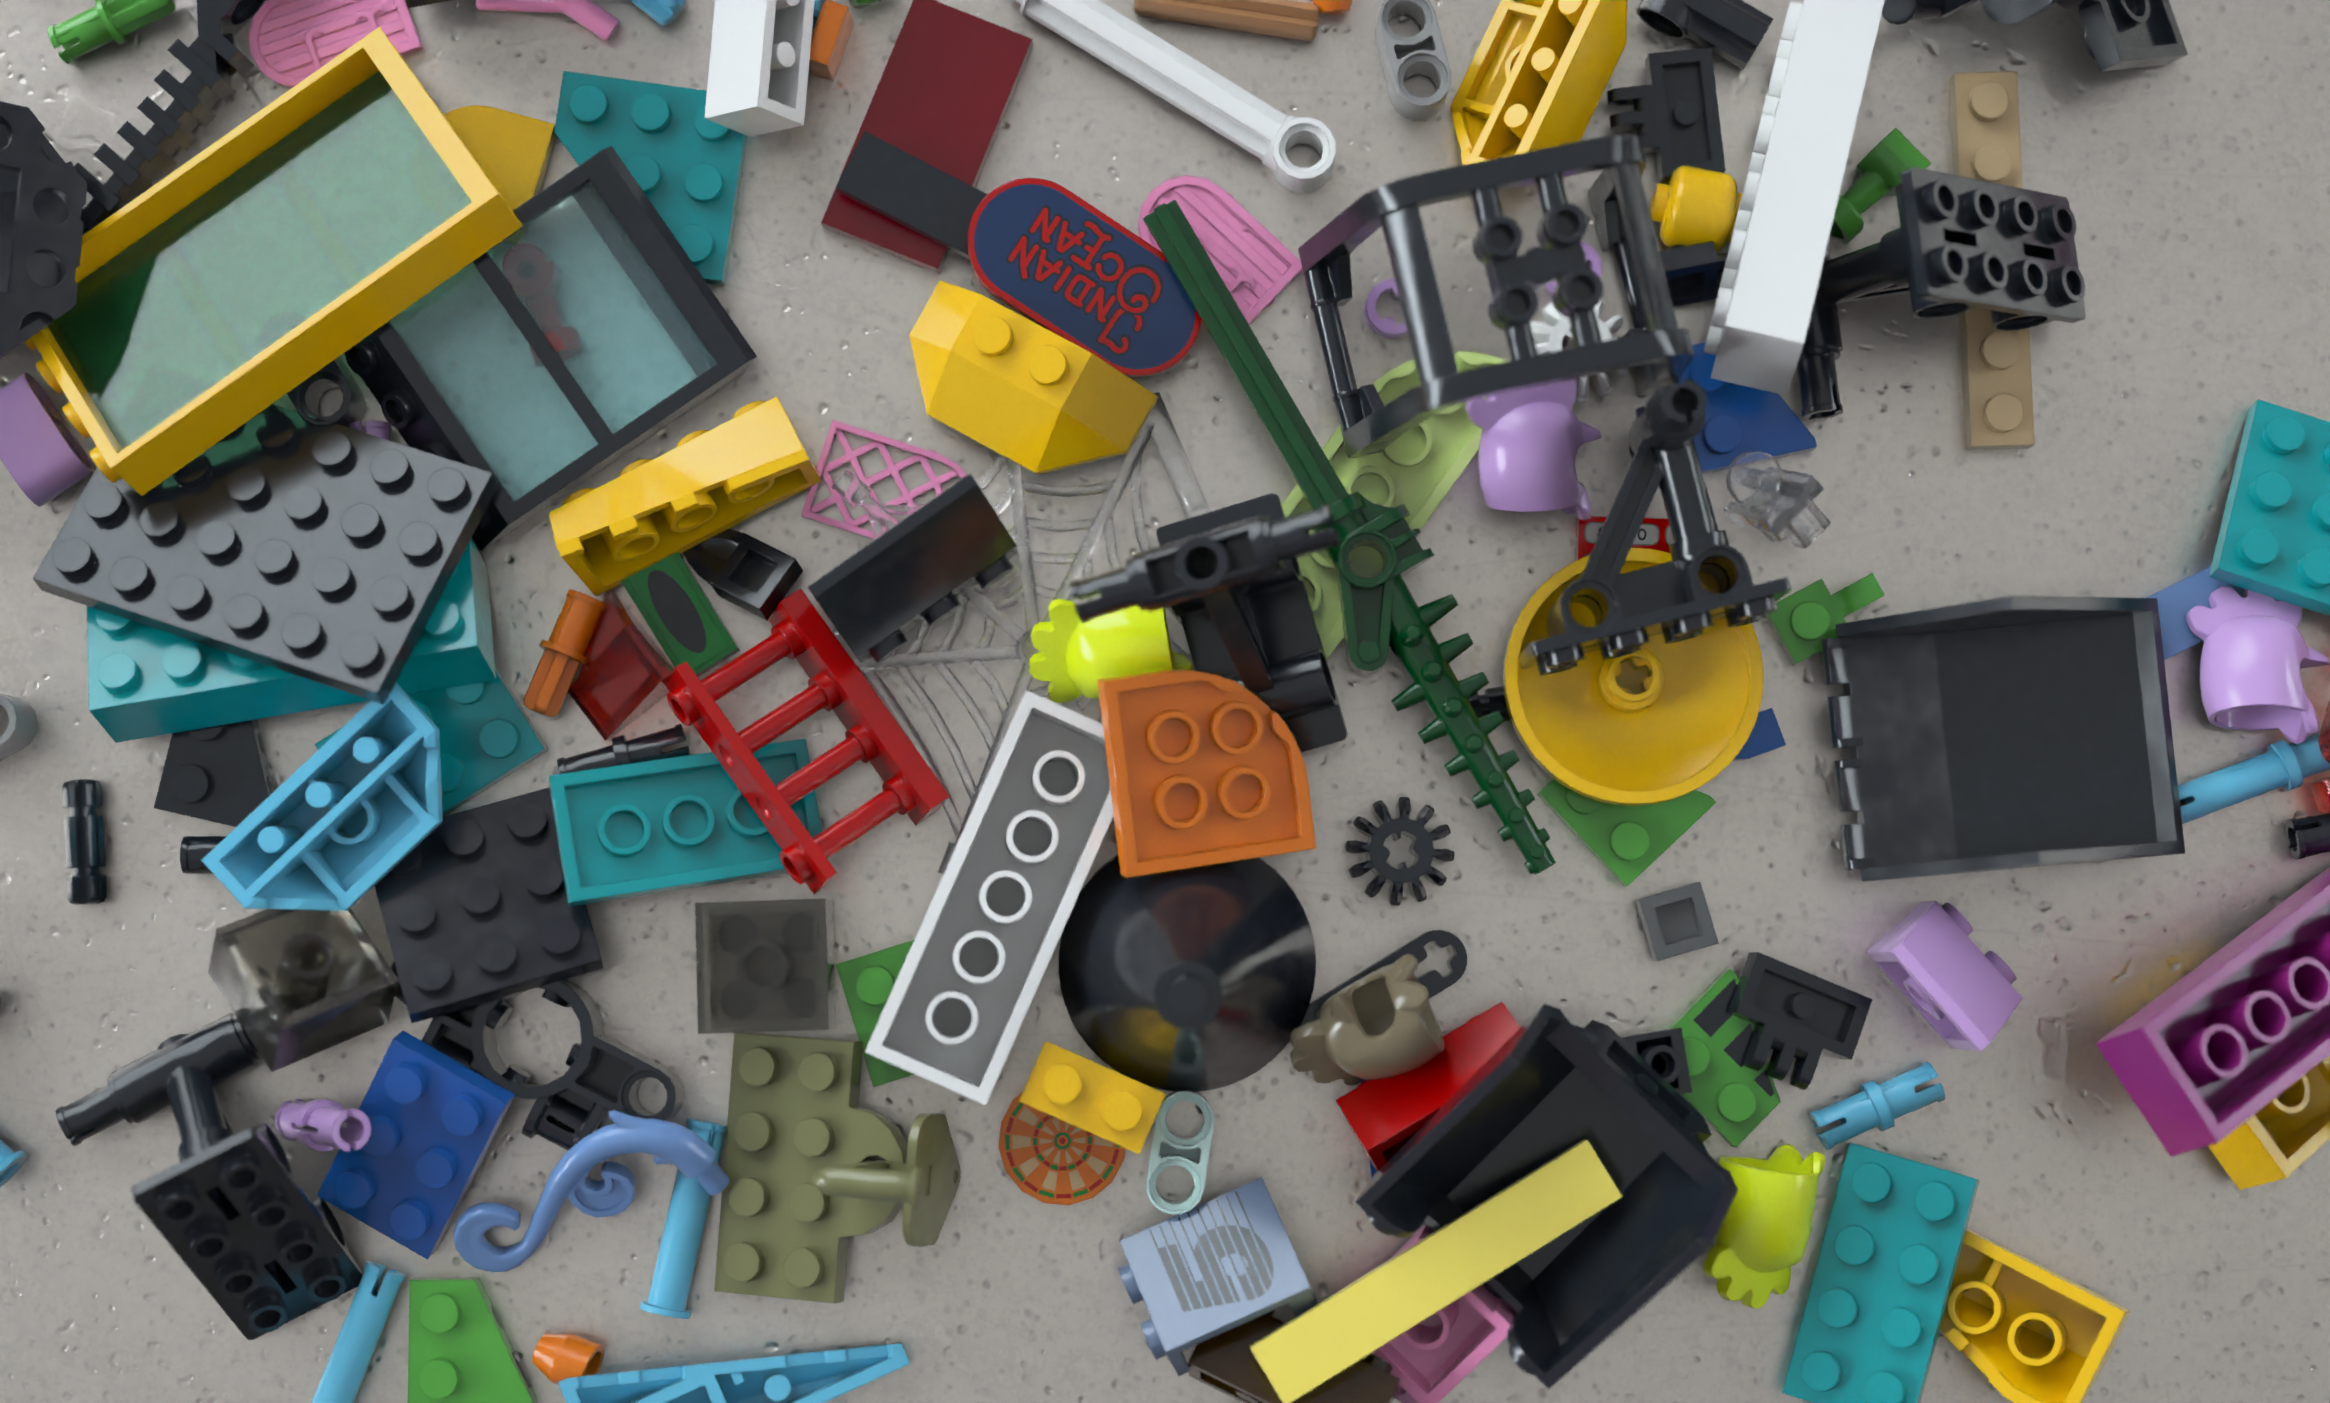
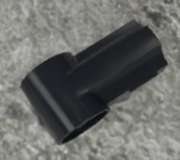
M1642 0L1637 8V15L1640 19L1657 32L1674 39L1682 40L1688 37L1705 48L1711 47L1712 52L1741 69H1744L1773 20L1772 17L1742 0Z

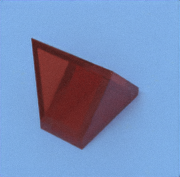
M614 588L605 593L603 603L606 604V607L600 614L585 656L589 659L587 666L582 665L578 679L568 692L605 741L615 736L667 696L669 691L666 688V684L675 669Z

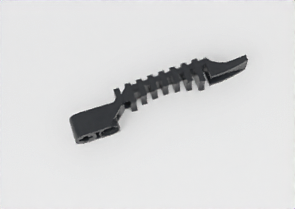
M197 0L199 36L189 47L177 39L168 49L192 73L180 83L168 71L163 69L154 79L159 86L174 98L173 102L165 111L148 96L139 104L137 109L148 117L154 125L145 135L128 121L117 131L134 148L126 159L105 143L93 154L114 172L106 183L80 163L75 165L88 183L87 192L93 196L88 205L82 207L83 235L154 186L151 182L160 171L167 175L177 164L171 157L180 146L187 151L197 140L191 133L201 122L207 127L217 116L211 111L217 101L221 98L227 102L237 92L230 85V65L241 75L245 76L254 64L236 48V35L267 0Z

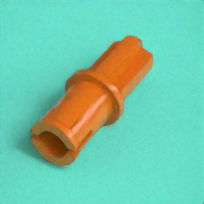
M571 589L567 592V599L557 618L549 640H541L539 647L544 649L523 698L524 706L546 717L555 718L559 715L579 666H587L589 659L584 654L600 614L606 607V604L602 601Z

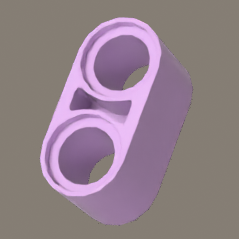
M23 373L0 388V459L20 489L38 507L43 506L94 472V466L87 453L47 393L31 375Z

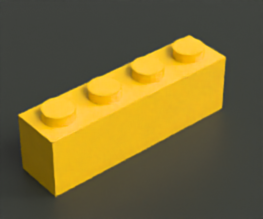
M776 396L768 401H754L741 407L734 414L733 419L710 431L703 429L686 435L677 443L676 448L655 459H641L629 464L620 472L618 478L598 488H584L572 493L564 500L563 506L548 514L555 544L560 556L595 596H598L622 584L621 581L677 552L680 554L822 480L789 415Z

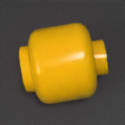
M1680 166L1673 172L1668 185L1656 183L1649 212L1652 221L1660 222L1659 235L1661 241L1666 246H1690L1713 241L1717 254L1725 246L1726 242L1731 243L1743 193L1737 192L1736 181L1727 173L1691 166Z

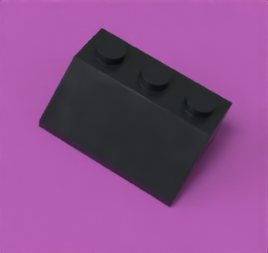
M968 474L807 588L860 663L872 656L878 664L895 654L909 642L903 633L925 619L931 627L958 609L961 603L956 596L977 582L982 590L1007 575L1014 568L1009 559L1017 554V545L971 474Z

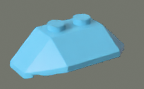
M396 682L385 704L371 700L208 853L202 859V862L246 909L348 911L443 822L439 728Z

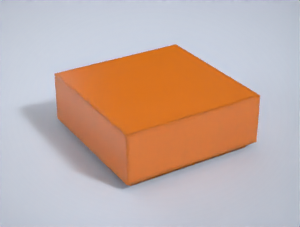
M827 0L826 3L823 2L811 37L809 68L814 76L834 82L854 25L849 8L846 5Z

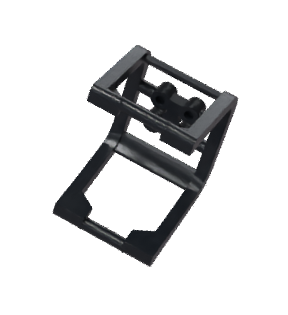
M1613 135L1406 177L1365 193L1298 248L1311 301L1310 307L1314 314L1333 393L1332 398L1336 405L1348 458L1379 453L1400 436L1439 411L1474 400L1631 367L1638 397L1654 394L1658 389L1679 381L1694 358L1695 353L1689 330L1678 328L1641 180L1647 161L1640 137L1635 135ZM1598 170L1603 171L1588 190V196L1602 252L1615 250L1634 329H1630L1623 337L1602 341L1594 307L1602 297L1603 284L1600 277L1594 271L1588 269L1581 243L1587 228V219L1584 212L1578 206L1568 203L1562 180L1563 177ZM1535 183L1543 212V217L1536 228L1537 239L1542 247H1534L1529 249L1524 255L1517 256L1516 253L1522 243V231L1513 219L1503 215L1498 191ZM1471 196L1479 230L1472 241L1473 252L1476 258L1485 265L1492 293L1488 314L1491 322L1498 329L1505 332L1511 361L1459 372L1419 207ZM1381 226L1420 381L1419 386L1411 388L1385 406L1374 384L1361 386L1357 389L1338 307L1344 306L1352 298L1350 253ZM1556 281L1557 284L1552 293L1553 304L1559 313L1569 318L1576 347L1538 355L1530 320L1534 317L1539 304L1535 290L1544 288L1549 282Z

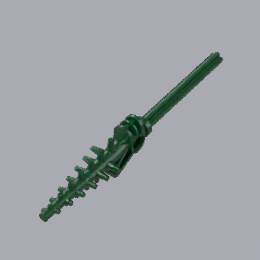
M1173 200L1168 204L1163 203L1156 207L1154 212L1143 218L1146 226L1310 506L1315 510L1329 504L1336 523L1314 529V532L1331 527L1334 530L1338 529L1341 546L1327 548L1326 552L1337 572L1349 665L1355 672L1362 675H1371L1377 672L1386 662L1390 646L1413 682L1391 700L1396 711H1401L1425 701L1436 719L1418 732V736L1423 744L1444 736L1448 737L1458 753L1457 756L1444 765L1449 776L1451 777L1469 770L1481 789L1471 797V801L1476 809L1491 805L1504 825L1497 830L1502 841L1505 842L1513 839L1526 860L1524 866L1530 875L1533 873L1536 875L1556 863L1546 845V842L1551 838L1545 828L1538 830L1526 808L1535 800L1530 789L1518 792L1507 770L1520 761L1514 750L1498 755L1488 737V734L1500 726L1504 719L1499 711L1478 718L1468 700L1487 685L1489 681L1483 672L1458 681L1449 664L1474 643L1469 634L1465 633L1438 644L1430 627L1458 606L1455 597L1450 594L1418 607L1402 577L1434 557V553L1431 548L1423 550L1416 537L1421 531L1419 528L1411 530L1405 518L1410 513L1405 504L1397 507H1384L1367 500L1359 492L1350 495L1347 493L1177 201ZM1370 546L1380 553L1383 559V571L1375 577L1362 578L1350 569L1348 554L1354 548Z

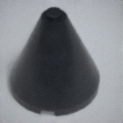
M1117 854L1094 873L1093 877L1079 893L1062 932L1058 971L1060 988L1069 1016L1080 1036L1102 1061L1122 1075L1150 1087L1175 1092L1180 1090L1198 1092L1225 1087L1247 1078L1271 1062L1290 1042L1289 1035L1301 1025L1310 1004L1316 975V954L1311 927L1296 893L1285 878L1261 858L1127 878L1121 875L1119 856Z

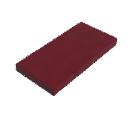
M913 0L841 176L864 131L975 188L1032 49V38L935 0ZM836 188L821 222L823 228L937 273H940L949 251L948 248L837 192Z

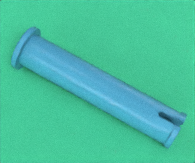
M687 1118V1129L695 1132L716 1151L715 1161L719 1164L727 1126L705 1120L702 1122L699 1119ZM677 1169L648 1301H641L639 1308L658 1315L690 1319L691 1311L686 1309L711 1195L707 1193L695 1178H686L679 1169Z
M366 1261L365 1271L311 1403L354 1402L400 1285L405 1280L406 1275L391 1268L390 1272H386L379 1292H377V1287L386 1265Z

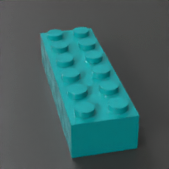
M472 537L396 681L407 694L496 679L488 569ZM87 606L89 711L115 743L369 701V699Z

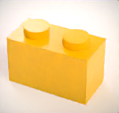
M1045 1041L1019 1101L1140 1154L1165 1097V1093Z

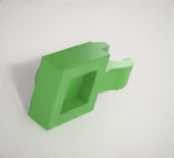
M1873 573L1832 595L1824 581L1820 579L1776 602L1778 610L1768 613L1766 616L1793 666L1822 651L1821 640L1838 638L1836 624L1846 623L1843 617L1885 596Z

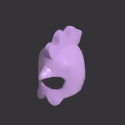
M1576 379L1466 403L1465 410L1470 421L1482 429L1479 443L1478 469L1480 487L1486 506L1496 510L1517 512L1562 509L1569 515L1577 512L1581 520L1591 518L1592 504L1585 486L1578 481L1575 457L1581 445L1600 439L1601 434L1596 428L1579 421L1572 410L1577 395Z
M2222 586L2210 594L2208 599L2210 608L2195 606L2187 612L2185 619L2191 632L2204 641L2200 659V689L2209 723L2232 730L2258 731L2280 729L2288 741L2295 744L2305 742L2309 734L2319 732V719L2304 690L2300 669L2329 665V661L2326 656L2307 646L2302 633L2297 628L2302 618V607L2281 600L2277 602L2272 597L2247 589L2244 590L2243 597H2241L2233 588Z

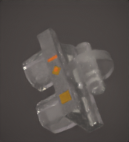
M1754 450L1743 452L1728 467L1726 476L1727 489L1736 501L1730 502L1723 511L1735 524L1762 530L1769 540L1780 543L1788 538L1795 547L1805 549L1812 544L1831 524V521L1813 502L1824 490L1813 475L1784 470L1770 454Z

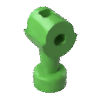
M1897 128L1893 129L1857 164L1856 168L1862 174L1843 196L1839 195L1830 235L1843 244H1848L1862 231L1864 221L1861 214L1886 194H1896L1895 188L1901 183L1902 171L1912 167L1926 169L1931 164Z

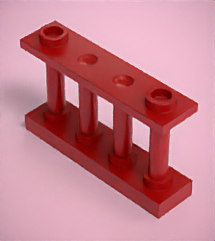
M799 589L778 604L769 619L773 626L770 637L702 680H699L685 661L675 667L666 684V688L669 691L667 694L668 703L676 717L685 726L693 724L782 849L779 857L787 873L798 884L805 882L812 893L816 894L825 888L837 874L828 858L897 812L901 815L907 814L915 826L936 813L950 795L803 590ZM784 657L790 660L796 658L810 678L808 680L809 687L737 733L716 704V701ZM821 709L828 712L833 710L847 729L845 732L846 739L774 785L753 753ZM858 761L863 763L870 762L884 781L882 784L883 791L812 838L790 806Z

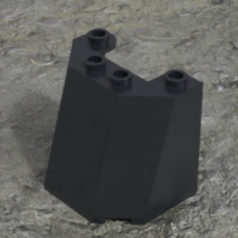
M1543 1004L1372 1177L1355 1202L1365 1211L1370 1223L1383 1234L1394 1235L1399 1238H1409L1420 1228L1423 1222L1434 1233L1582 1140H1588L1623 1197L1483 1283L1484 1287L1492 1295L1504 1299L1517 1312L1507 1331L1510 1344L1509 1352L1513 1361L1521 1370L1534 1375L1550 1389L1711 1247L1738 1188L1730 1171L1716 1163L1706 1150L1704 1142L1712 1133L1704 1117L1610 1026L1591 1020L1582 1028L1571 1024L1561 1009Z

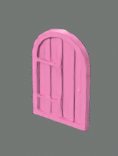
M267 0L253 16L248 34L250 54L260 71L279 86L293 88L378 27L382 29L402 57L423 50V46L405 0Z
M1188 175L1166 180L1150 192L1141 207L1138 223L1140 238L1161 251L1143 218L1154 212V209L1163 203L1168 204L1176 200L1250 326L1267 307L1274 303L1275 298L1303 270L1301 261L1236 202L1230 193H1227L1218 185L1206 178Z

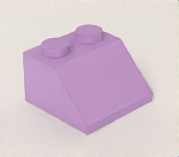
M1936 901L1920 902L1865 953L1950 1048L1982 1051L1992 1042L2023 999L2011 985L2017 978L2010 967L1997 954L1988 951L1984 955L1970 940L1968 935L1973 931V928L1954 906L1947 902L1942 907Z

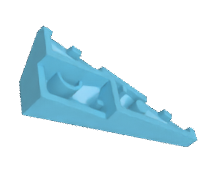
M902 1343L569 1377L559 1381L558 1384L566 1403H825L910 1364Z

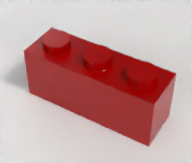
M1503 1002L1471 1018L1467 1023L1443 1036L1444 1051L1429 1063L1391 1078L1365 1081L1336 1100L1354 1135L1377 1172L1520 1028Z

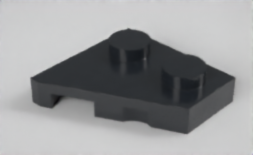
M258 719L172 733L154 808L237 827L271 795L267 781L268 778H271L265 753L260 749L257 737L260 730Z

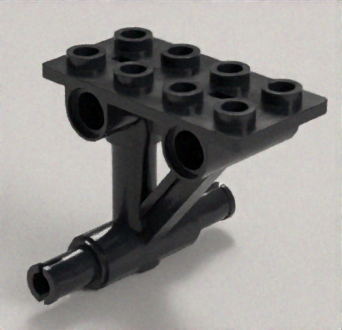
M1917 167L1902 171L1901 183L1895 188L1901 228L1887 232L1880 242L1834 259L1830 258L1829 243L1827 244L1805 342L1797 363L1803 409L1801 411L1802 418L1819 420L1835 417L1843 413L1835 360L1841 356L1840 352L1843 350L1837 304L1910 293L1914 317L1924 319L1941 318L1981 308L1991 311L1993 329L1999 331L2027 329L2055 320L2068 323L2084 320L2086 313L2083 298L2086 288L2084 278L2079 270L2075 246L2076 220L2070 209L2068 199L2062 196Z
M1682 380L1681 385H1677V382H1674L1671 385L1658 389L1644 406L1635 410L1637 417L1629 431V454L1632 462L1580 579L1572 582L1549 609L1546 618L1549 638L1528 644L1518 656L1521 669L1537 666L1540 676H1545L1577 667V662L1585 659V653L1600 650L1602 659L1608 660L1641 650L1640 646L1650 642L1648 637L1663 634L1666 644L1703 635V630L1713 627V621L1726 618L1729 628L1751 624L1766 619V614L1778 610L1776 602L1792 590L1788 577L1754 585L1744 556L1735 548L1730 547L1726 531L1718 530L1694 442V437L1702 429L1707 406V396L1703 388L1696 382ZM1659 486L1675 542L1669 545L1673 561L1620 574ZM1699 572L1709 573L1717 580L1720 594L1708 592L1702 586L1699 580ZM1579 603L1589 608L1594 616L1595 626L1585 627L1579 625L1570 614L1569 604Z
M1274 493L1162 526L1156 532L1159 547L1133 554L1131 559L1126 560V567L1070 583L1072 599L1078 598L1083 600L1101 594L1100 598L1074 605L1078 617L1083 624L1090 622L1091 619L1138 606L1141 611L1147 610L1149 613L1171 606L1174 614L1181 618L1195 670L1233 680L1256 695L1283 719L1293 734L1301 753L1343 741L1348 737V731L1297 557L1330 547L1336 548L1341 546L1338 529L1334 530L1333 527L1309 534L1311 530L1336 523L1329 504L1323 505L1319 509L1285 518L1281 500Z
M295 991L255 1011L253 1020L257 1025L256 1027L253 1024L250 1025L248 1021L249 1015L243 1017L240 1013L235 1015L230 1013L190 1034H179L170 1037L162 1042L157 1050L113 1071L107 1079V1086L67 1106H61L56 1109V1117L67 1139H70L73 1146H77L83 1140L123 1120L131 1124L134 1122L139 1124L172 1107L181 1139L178 1149L179 1163L134 1185L131 1188L133 1199L248 1340H254L268 1332L274 1331L285 1323L329 1301L337 1299L342 1294L358 1287L363 1275L362 1269L349 1253L341 1227L329 1205L323 1198H318L311 1202L297 1184L287 1155L270 1126L264 1123L256 1128L250 1127L234 1134L218 1100L215 1085L257 1065L258 1060L262 1059V1051L304 1030L307 1031L313 1028L310 1015Z

